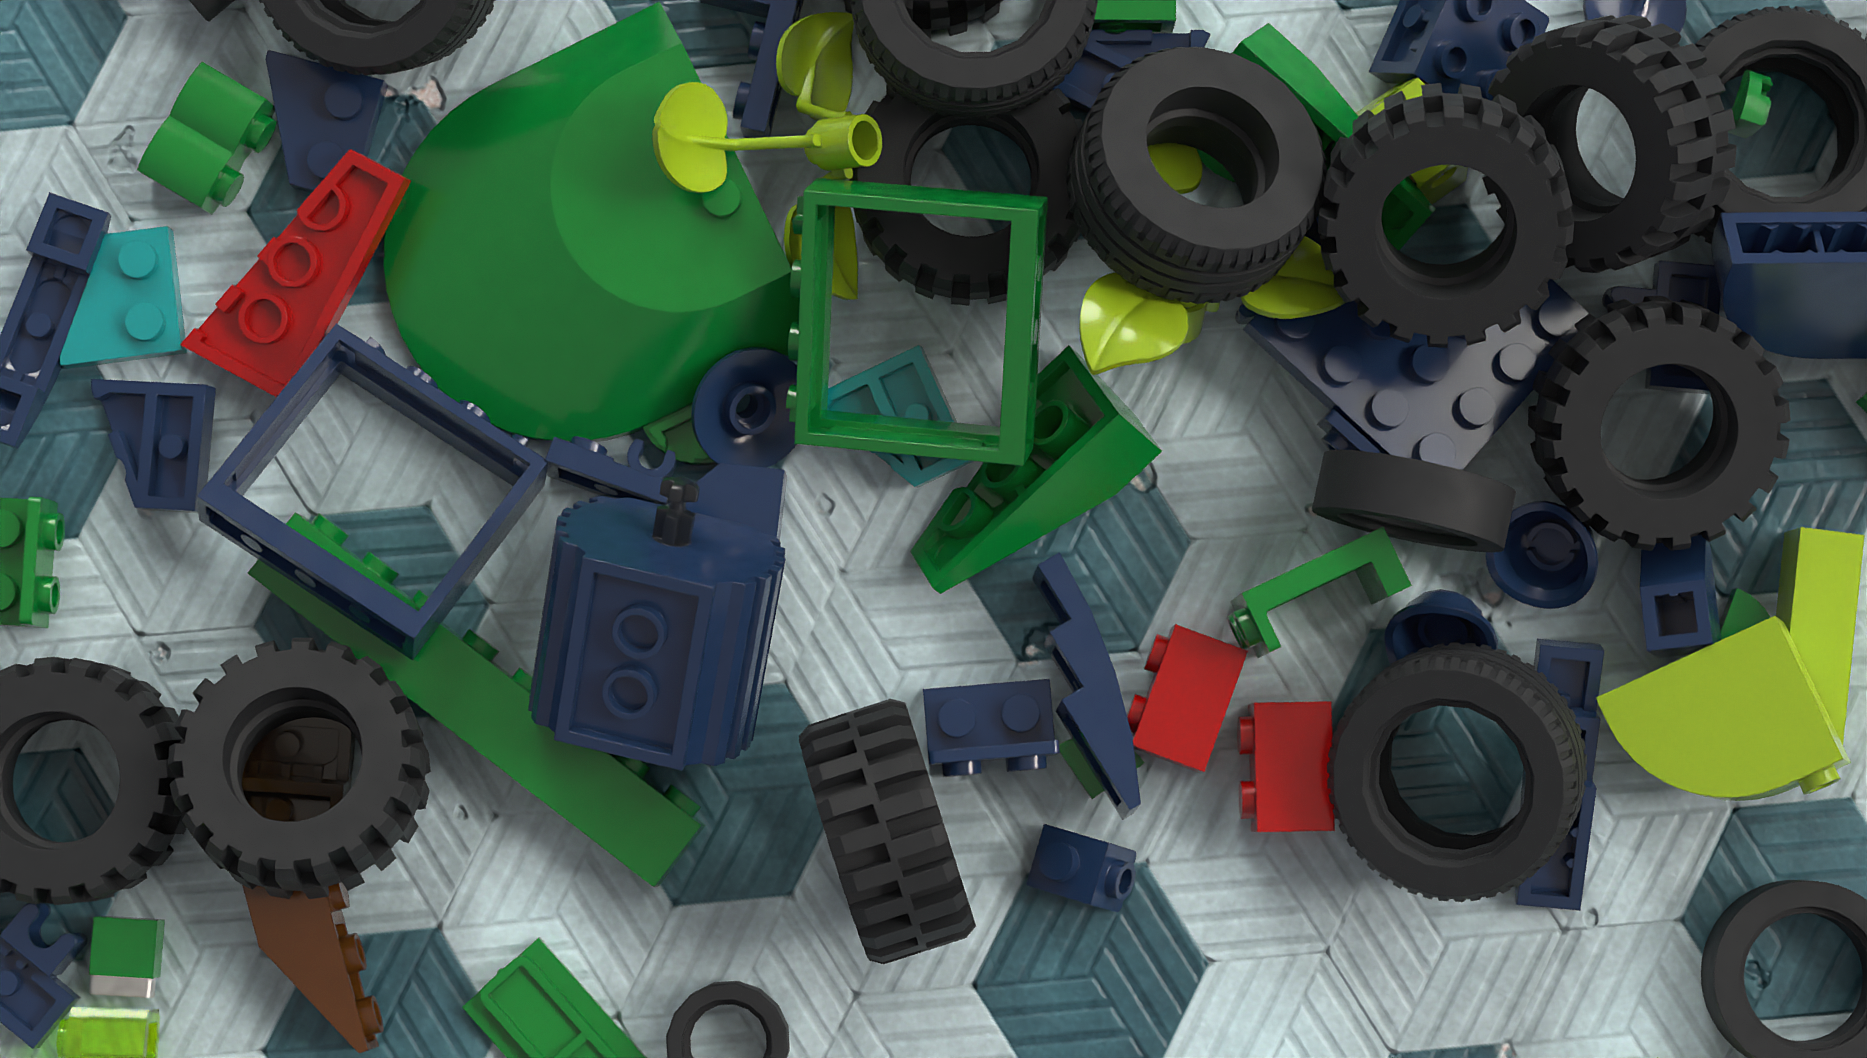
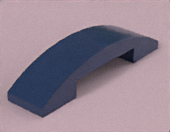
M50 192L26 249L32 258L0 334V443L16 449L20 447L36 421L62 369L60 354L104 235L108 234L111 220L109 212Z

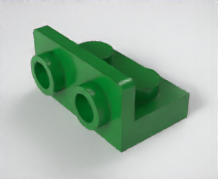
M29 497L28 499L0 498V626L48 628L49 614H56L58 610L60 582L57 576H52L54 551H60L64 543L65 521L63 514L57 513L58 503L43 497Z

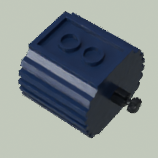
M681 476L666 477L661 482L659 494L668 498V501H670L669 505H660L629 497L609 498L596 496L589 498V503L578 501L573 504V509L565 508L561 516L558 515L556 520L530 689L528 711L532 712L531 718L534 723L549 727L555 733V741L678 770H683L685 765L700 763L717 766L725 763L726 758H737L741 750L746 751L750 747L756 727L786 561L785 548L780 547V540L776 536L762 533L751 525L687 510V507H685L686 502H697L700 488L698 484L690 481L689 478Z

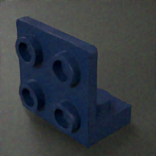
M1400 0L1369 73L1385 83L1399 84L1415 78H1419L1425 85L1441 83L1442 93L1458 94L1460 84L1480 87L1482 98L1492 101L1494 97L1488 93V88L1496 72L1507 68V59L1516 49L1522 45L1532 43L1534 37L1545 33L1549 24V17L1525 0Z
M1050 679L923 689L929 766L942 765L943 777L981 774V762L1006 760L1007 772L1047 768L1046 756H1055L1060 753L1059 740H1055Z

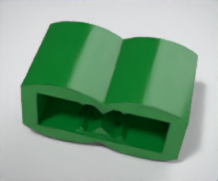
M201 62L179 93L169 117L163 122L150 141L140 160L137 171L212 215L219 205L227 207L236 198L244 182V175L240 173L243 162L252 151L256 153L261 152L272 138L277 124L276 120L272 119L275 106L259 94Z

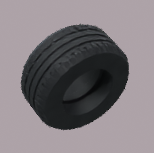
M1205 47L1165 48L1158 50V52L1144 54L1143 57L1133 60L1131 64H1126L1104 85L1076 135L1074 144L1069 152L1067 160L1068 171L1066 173V183L1068 185L1066 190L1070 198V210L1074 213L1073 218L1080 227L1079 230L1082 236L1088 241L1087 244L1110 269L1126 281L1165 299H1177L1180 302H1192L1195 304L1205 302L1220 303V301L1233 300L1235 297H1242L1248 295L1249 292H1254L1262 284H1266L1273 276H1276L1291 257L1319 214L1320 206L1323 203L1325 197L1324 184L1327 175L1326 157L1322 150L1323 145L1318 135L1319 133L1303 104L1282 81L1263 67L1236 54ZM1161 143H1177L1191 146L1207 153L1222 164L1233 177L1240 190L1243 206L1233 208L1209 207L1182 196L1171 188L1157 172L1147 147Z

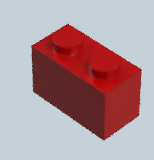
M1177 624L1171 627L1168 637L1156 634L1144 666V670L1154 673L1146 697L1135 693L1127 712L1130 730L1133 733L1134 749L1198 773L1205 772L1248 651Z
M1332 701L1254 702L1248 704V716L1238 717L1237 723L1239 755H1249L1250 781L1239 782L1240 819H1251V832L1335 831L1334 804H1331L1329 799L1331 789L1327 788V779L1329 778L1327 763L1330 761L1328 754L1333 744Z

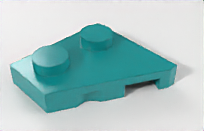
M168 226L105 234L60 354V365L66 369L186 354L187 349L180 345L185 339V329L173 230Z
M920 345L828 388L827 410L957 422L927 355ZM870 451L875 453L890 465L891 469L917 488L974 462Z

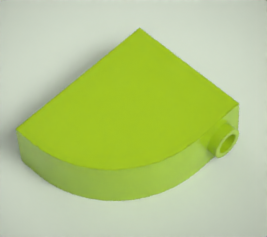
M1776 616L1596 697L1614 736L1636 763L1661 781L1703 797L1729 801L1757 800L1778 795L1798 786L1801 787L1803 794L1806 795L1839 781L1841 778L1837 769L1851 763L1785 623Z

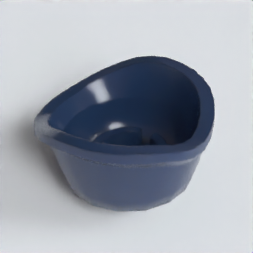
M1534 501L1512 510L1504 551L1486 552L1485 556L1491 578L1504 593L1521 603L1544 609L1567 607L1581 600L1594 584L1598 568L1597 549L1593 531L1585 521L1581 522L1567 506L1550 501Z
M1443 589L1424 592L1410 601L1405 608L1398 611L1389 620L1384 634L1385 648L1390 665L1411 652L1416 653L1419 649L1431 648L1442 643L1445 646H1448L1449 643H1460L1462 645L1465 643H1475L1479 647L1484 644L1491 646L1493 650L1498 649L1495 630L1484 618L1482 611L1476 604L1458 592Z

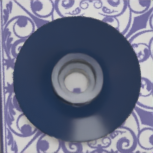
M750 347L726 355L708 370L695 392L691 420L693 432L699 446L712 460L718 464L728 463L767 468L782 460L797 445L794 444L795 422H789L790 409L786 408L789 387L791 384L797 385V365L795 362L790 361L787 356L773 349ZM749 394L750 402L747 408L741 412H736L738 402L742 397Z

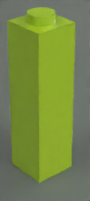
M1799 527L1784 532L1776 617L1785 623L1843 745L1865 535Z

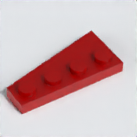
M349 149L296 210L298 215L278 238L273 237L257 255L258 261L237 285L232 284L215 303L217 308L199 329L194 328L180 345L277 397L335 324H338L411 180L365 155Z

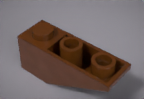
M343 883L328 886L329 896L308 899L303 891H293L290 899L270 896L262 886L258 885L252 890L242 885L258 946L358 1053L378 1047L376 1034L382 1033L384 1030L382 1015L375 996L365 997L359 972L367 968L366 957L358 934H348L342 909L350 907L348 891Z

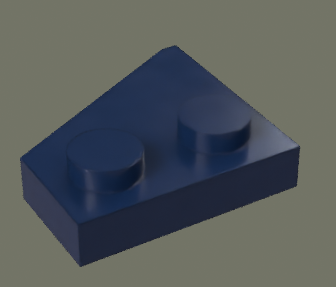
M268 50L265 60L289 184L294 189L312 193L349 149L368 157L388 85L382 79L364 76L363 74L354 75L347 71H336L333 69V66L327 68L314 61Z

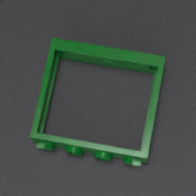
M827 178L815 179L804 190L803 196H797V215L792 219L794 234L802 235L801 259H795L792 265L790 293L792 298L800 299L799 322L792 323L788 339L789 360L797 361V385H790L786 400V408L790 409L789 422H795L794 444L1024 466L1033 450L1048 197ZM835 206L1011 221L1000 427L827 410Z

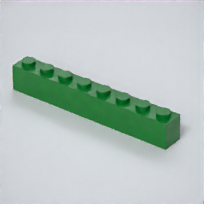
M295 512L286 523V525L417 611L420 610L429 598L428 595L420 590L417 591L413 598H410L392 583L399 573L370 551L361 560L345 548L343 543L349 535L322 514L318 513L310 521L308 518ZM259 559L248 571L251 577L334 641L350 647L356 658L360 660L368 656L379 664L390 681H396L405 696L651 886H660L706 826L694 817L701 806L672 784L663 793L644 778L651 768L643 761L555 741V733L549 727L535 724L531 718L532 712L528 711L532 676L520 667L512 676L493 662V659L500 651L473 630L468 629L463 637H461L442 621L412 661Z

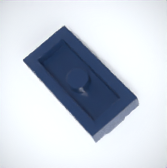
M578 436L572 437L570 442L556 437L553 438L545 461L548 462V477L604 497H629L660 505L669 504L668 498L660 495L659 492L663 479L672 477L676 468L675 452L667 450L661 466L656 469H647L640 463V458L644 452V441L636 439L630 445L627 453L628 466L615 462L614 458L606 456L608 450L592 440Z

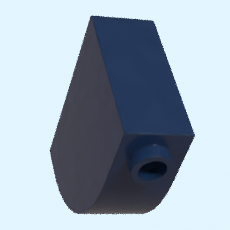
M1867 212L1720 213L1712 237L1711 253L1727 320L1751 335L1765 350L1776 354L1805 359H1867Z

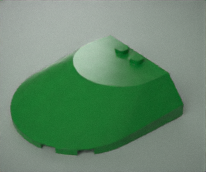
M660 1L489 85L467 98L450 111L430 131L416 149L402 176L410 179L411 183L385 231L384 238L386 290L392 314L401 337L421 369L436 382L438 388L444 394L457 402L466 400L475 404L486 413L490 419V424L510 434L521 435L532 440L553 441V438L556 437L570 442L574 436L600 442L631 435L644 430V426L691 405L698 385L704 375L715 363L732 352L744 348L762 347L773 349L788 357L789 332L792 323L799 322L800 299L791 297L790 278L792 268L735 151H725L727 174L723 184L712 191L702 193L688 192L673 184L657 162L653 147L652 131L655 126L654 117L662 100L677 85L688 82L701 83Z

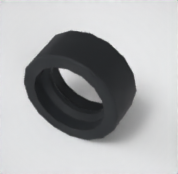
M741 981L714 982L693 992L674 1012L666 1034L667 1058H694L691 1053L690 1037L698 1019L706 1011L718 1005H737L748 1009L760 1020L766 1033V1051L763 1058H787L790 1051L789 1026L779 1005L762 989Z

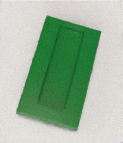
M540 937L506 967L500 968L496 976L462 1006L507 1058H647Z

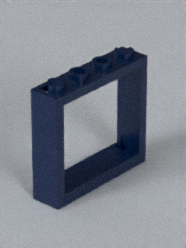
M336 323L197 495L199 521L413 661L543 489L548 462L541 455L527 447V438L517 434L510 437L490 424L489 417L475 404L466 400L455 401L438 390L436 382L421 369L414 366L404 368L386 356L382 346L372 337H369L365 342ZM340 374L513 486L419 611L243 497Z

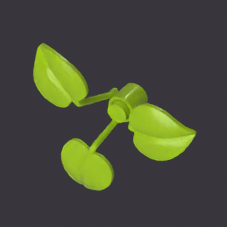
M825 12L806 16L793 23L780 39L776 56L779 83L787 93L798 97L796 102L798 112L809 115L812 119L817 120L805 135L740 139L725 138L728 126L727 113L722 100L714 89L699 82L683 83L671 89L662 100L655 114V126L652 131L655 156L667 178L673 184L688 192L702 193L712 191L721 186L726 179L727 162L725 151L804 148L806 157L812 164L817 165L823 170L830 171L821 178L838 180L851 179L853 176L852 168L867 167L875 164L882 150V135L878 124L869 115H852L850 111H845L850 100L853 83L851 41L854 21L852 14ZM797 204L789 210L784 228L785 253L791 268L795 259H801L802 235L794 234L792 219L797 215ZM835 206L832 295L843 300L858 299L856 235L851 208Z
M1161 143L1147 147L1154 167L1171 188L1179 194L1189 193L1198 188L1201 183L1203 167L1196 148L1177 143ZM1305 236L1276 276H1273L1269 282L1264 285L1262 284L1254 292H1249L1248 295L1240 297L1242 303L1248 309L1257 314L1278 319H1293L1316 315L1333 310L1346 303L1334 288L1333 272L1325 269L1321 255V246ZM1116 272L1098 278L1085 293L1079 320L1081 347L1090 373L1097 375L1121 366L1149 363L1172 354L1182 344L1189 343L1199 336L1205 312H1217L1220 303L1205 302L1195 304L1192 302H1180L1177 299H1165L1132 285Z

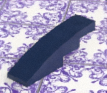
M1059 552L1038 564L1032 578L1060 623V626L1049 632L1044 646L1073 692L1061 699L1055 712L1119 816L1124 820L1134 814L1141 804L1133 737L1117 675L1093 613Z
M1537 639L1534 670L1538 673L1542 672L1547 677L1546 680L1550 684L1553 683L1559 689L1557 692L1560 696L1564 695L1568 702V708L1572 709L1576 715L1575 722L1580 725L1582 732L1580 735L1584 739L1586 746L1584 754H1587V780L1584 782L1586 788L1580 810L1561 845L1549 861L1531 878L1527 877L1524 883L1517 887L1515 886L1516 905L1581 910L1597 790L1593 782V773L1601 721L1596 712L1598 704L1596 697L1599 696L1605 651L1601 644ZM1524 767L1522 775L1520 809L1524 803L1526 772L1524 770Z

